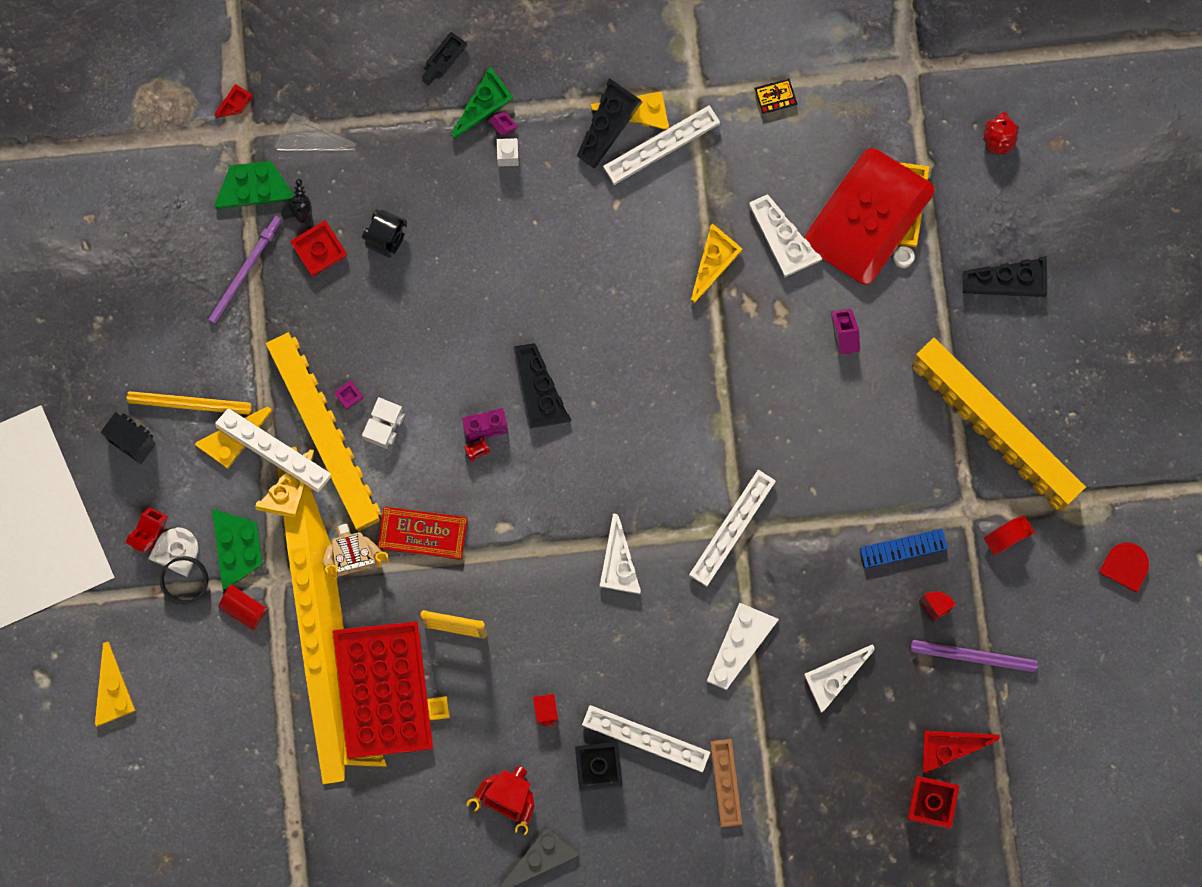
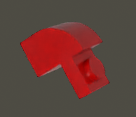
M149 507L141 514L136 529L127 536L125 543L134 550L142 552L147 550L150 552L161 535L168 516Z
M1023 515L1007 522L983 539L993 555L996 556L1008 550L1016 543L1030 537L1035 532Z

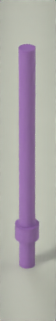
M275 216L268 228H264L259 242L208 320L213 324L217 322L267 243L271 242L274 238V232L280 225L281 218Z

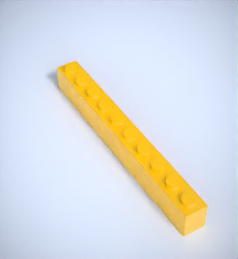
M288 332L267 342L266 345L328 472L331 473L332 481L357 532L381 522L379 515L382 513L377 503L372 504L369 498L373 496L368 484L363 486L360 478L364 476L359 466L354 467L351 461L354 459L350 447L345 449L342 441L346 439L341 429L336 430L333 424L336 422L332 411H327L324 406L327 400L323 392L318 393L315 387L318 385L314 374L309 375L306 369L309 366L305 355L300 356L297 351L301 347L296 337L291 338Z

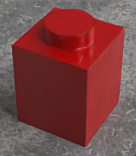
M548 694L533 697L537 725L542 724V727L554 726V722L558 721L555 695Z

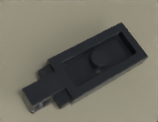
M450 32L426 61V66L424 67L426 72L422 76V82L429 86L435 77L438 80L443 77L467 47V43Z

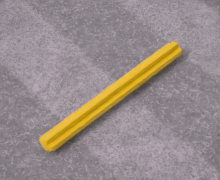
M131 391L127 393L126 397L129 404L224 413L229 408L237 414L250 415L252 411L251 403Z

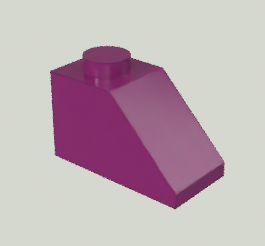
M852 309L832 311L831 317L839 354L859 352V328Z

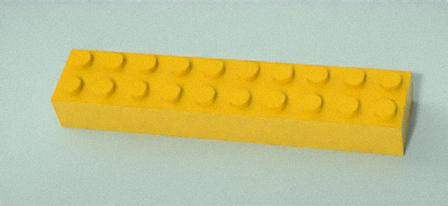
M933 338L916 354L912 362L913 370L919 376L923 375L928 380V385L933 390H938L948 405L955 406L959 410L957 412L959 416L965 421L968 419L973 424L972 427L979 435L983 434L988 439V444L994 450L998 449L1003 454V459L1009 465L1013 464L1018 469V474L1024 480L1028 479L1033 484L1034 490L1040 495L1043 494L1049 500L1048 503L1053 509H1059L1062 512L1086 488L939 341Z

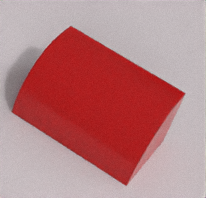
M231 584L225 591L218 606L220 610L252 631L256 629L268 611L265 606Z
M938 591L928 592L919 600L933 622L956 606V603L950 596Z

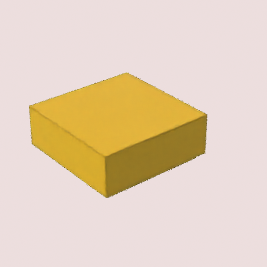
M447 696L427 699L430 721L450 718Z

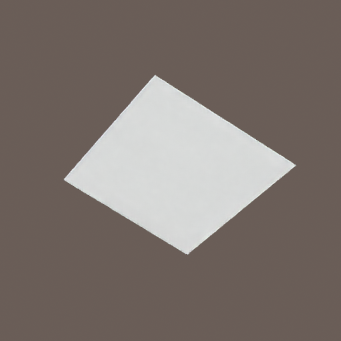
M41 405L0 423V628L114 578Z

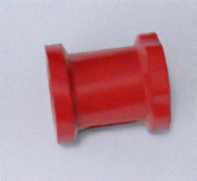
M483 437L480 438V441L470 446H464L471 463L475 462V459L482 455L490 454V450Z

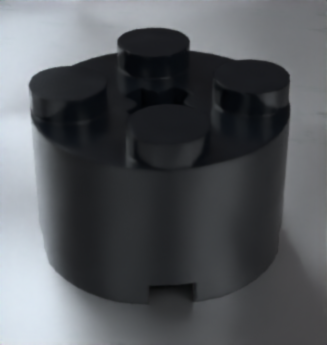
M376 209L372 214V222L369 228H365L362 239L365 240L366 248L391 258L390 253L395 254L404 239L405 233L402 232L403 227L407 228V221L385 210Z

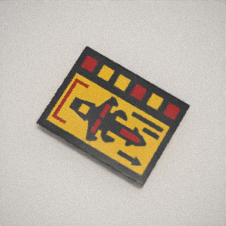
M790 78L754 88L762 114L798 105Z

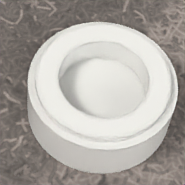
M906 246L897 248L893 255L895 265L900 268L911 266L914 261L912 249Z

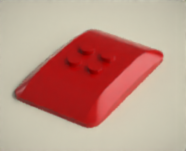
M869 148L863 152L806 233L804 239L810 243L813 250L824 261L857 282L868 285L878 276L934 195V186L931 182L880 150Z

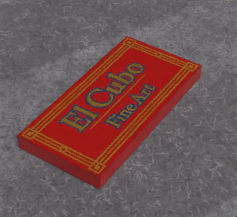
M383 507L378 547L381 550L462 560L468 517Z

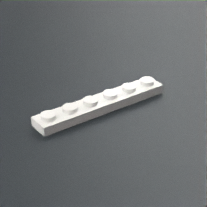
M709 105L604 165L603 169L613 185H616L720 125V121Z
M229 408L215 423L216 428L318 493L331 478V473Z
M757 470L689 574L690 577L705 587L709 585L776 481Z
M591 705L582 724L586 728L703 773L710 754L707 750Z

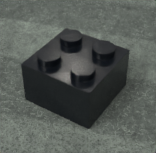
M115 412L100 433L109 443L142 464L156 445L152 439L154 436L142 425L137 427L133 419L122 413V415H119Z
M618 742L575 746L579 792L623 786Z

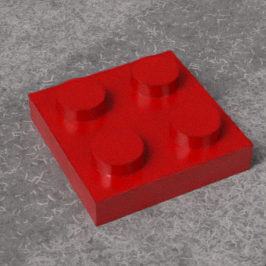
M326 220L290 241L312 277L348 256Z

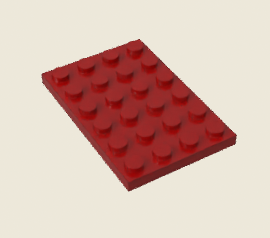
M418 621L333 630L332 635L346 758L355 759L432 750L433 743Z

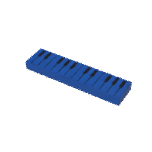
M943 529L860 547L864 568L866 569L945 551L948 548Z

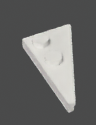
M613 514L600 587L640 594V586L621 521L617 514Z
M873 644L804 674L820 712H823L871 655L874 651Z

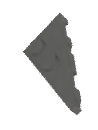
M546 828L500 887H514L578 857L579 853Z

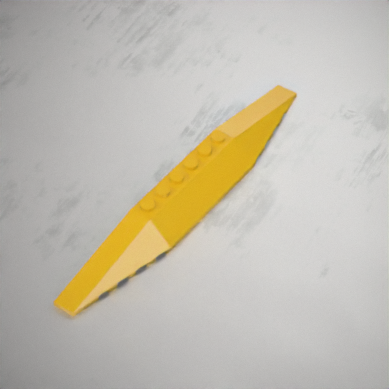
M292 447L293 450L298 452L296 447ZM277 467L280 479L286 472ZM305 485L296 518L283 517L305 676L322 783L324 785L345 781V765H343L344 732L332 635L333 630L344 629L337 579L332 574L328 575V579H325V569L322 561L326 547L331 542L312 490Z

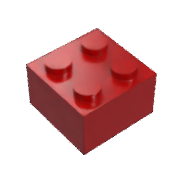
M916 776L913 780L906 821L947 830L951 829L960 785Z

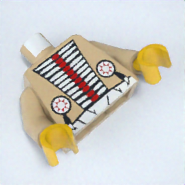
M348 524L336 527L339 537L332 539L331 544L326 547L322 560L325 569V579H328L330 574L334 575V578L337 579L339 576L373 568L375 560L378 568L381 567V561H386L389 564L386 552H382L368 537H363L361 532L351 534Z

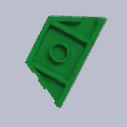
M272 161L230 165L216 199L215 209L291 201L294 194Z
M213 509L212 515L222 590L226 591L230 584H235L247 577L252 571L263 566L257 522Z

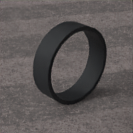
M180 556L171 560L163 568L160 575V587L163 594L170 601L177 604H190L197 601L206 591L209 580L208 573L199 560L189 556ZM180 560L190 561L200 568L204 576V587L199 596L190 600H181L169 593L165 586L164 575L168 566L173 562Z

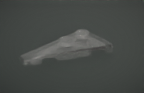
M294 113L291 114L274 145L276 150H355L357 147L356 143Z

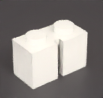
M378 397L371 413L373 417L372 419L369 418L362 437L365 441L387 449L389 444H393L397 434L394 431L397 425L400 426L402 424L405 414H403L402 406Z

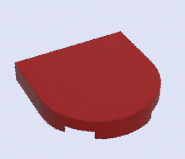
M1128 542L1121 543L1110 550L1098 573L1137 593L1148 572L1149 559L1146 552L1140 546Z

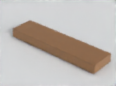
M732 739L710 741L721 828L741 826L742 817Z

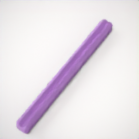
M913 640L911 643V651L916 653L1029 672H1036L1038 668L1037 660Z

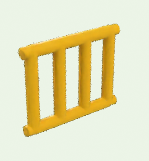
M425 610L420 613L423 624L427 629L482 639L487 637L483 621Z

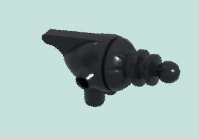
M297 179L295 182L297 186L294 187L296 189L294 194L296 195L287 206L289 210L282 211L281 216L283 220L295 217L300 223H305L309 230L313 228L311 201L304 194L306 190H303L305 186H301L302 180Z

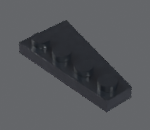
M610 78L606 84L605 93L602 94L599 101L596 114L594 113L591 120L590 129L586 132L577 154L578 158L594 169L643 103L641 99Z
M1047 256L1039 257V259L1021 260V262L1013 264L1004 263L997 267L988 266L963 271L962 293L1046 297Z
M536 344L515 346L514 353L529 428L571 422L572 420L565 410L564 403L556 391L555 384L547 372L546 365Z

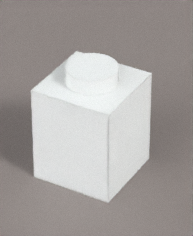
M517 138L497 139L498 166H519Z

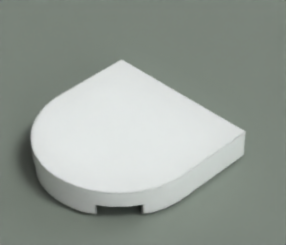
M177 527L167 530L159 536L148 559L164 567L171 560L180 556H189L197 559L199 553L197 539L190 531L184 528ZM180 560L170 564L168 569L188 577L194 563Z

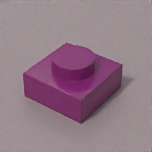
M506 111L494 115L489 120L501 136L513 133L518 128Z
M351 380L334 392L346 410L364 398Z

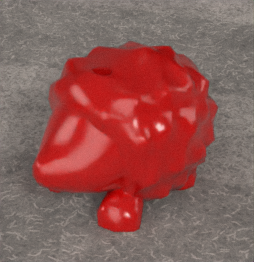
M1005 111L993 120L987 121L983 132V140L986 142L985 146L989 152L996 155H1006L1007 152L1012 151V147L1016 146L1018 140L1019 126L1014 123Z

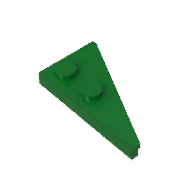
M489 67L486 71L487 73L481 84L479 83L475 94L464 109L462 117L457 121L451 134L453 139H456L513 101V96L492 67Z

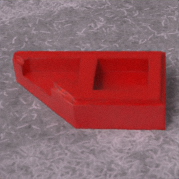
M235 84L214 116L221 118L241 114L253 98V95Z

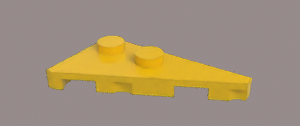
M309 450L303 456L312 461L314 450ZM286 472L279 479V482L269 489V493L256 503V510L296 518L305 484Z

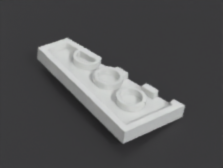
M768 194L749 202V207L784 278L822 261L821 256L801 236L797 228L784 216L785 214Z
M739 603L707 682L727 690L779 619Z

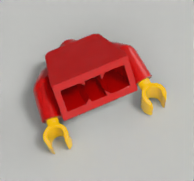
M517 766L513 773L503 770L500 775L494 774L486 778L475 792V798L467 801V807L471 805L472 801H475L477 807L474 809V812L478 811L481 808V804L516 822L520 818L521 822L516 825L515 832L517 833L519 826H524L526 828L524 835H526L528 832L527 822H530L535 807L533 793L529 790L530 783L524 780L527 771Z

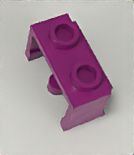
M503 408L462 418L468 443L478 441L482 437L486 439L509 433Z

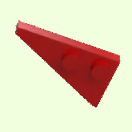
M924 731L922 773H927L999 741L1000 735Z

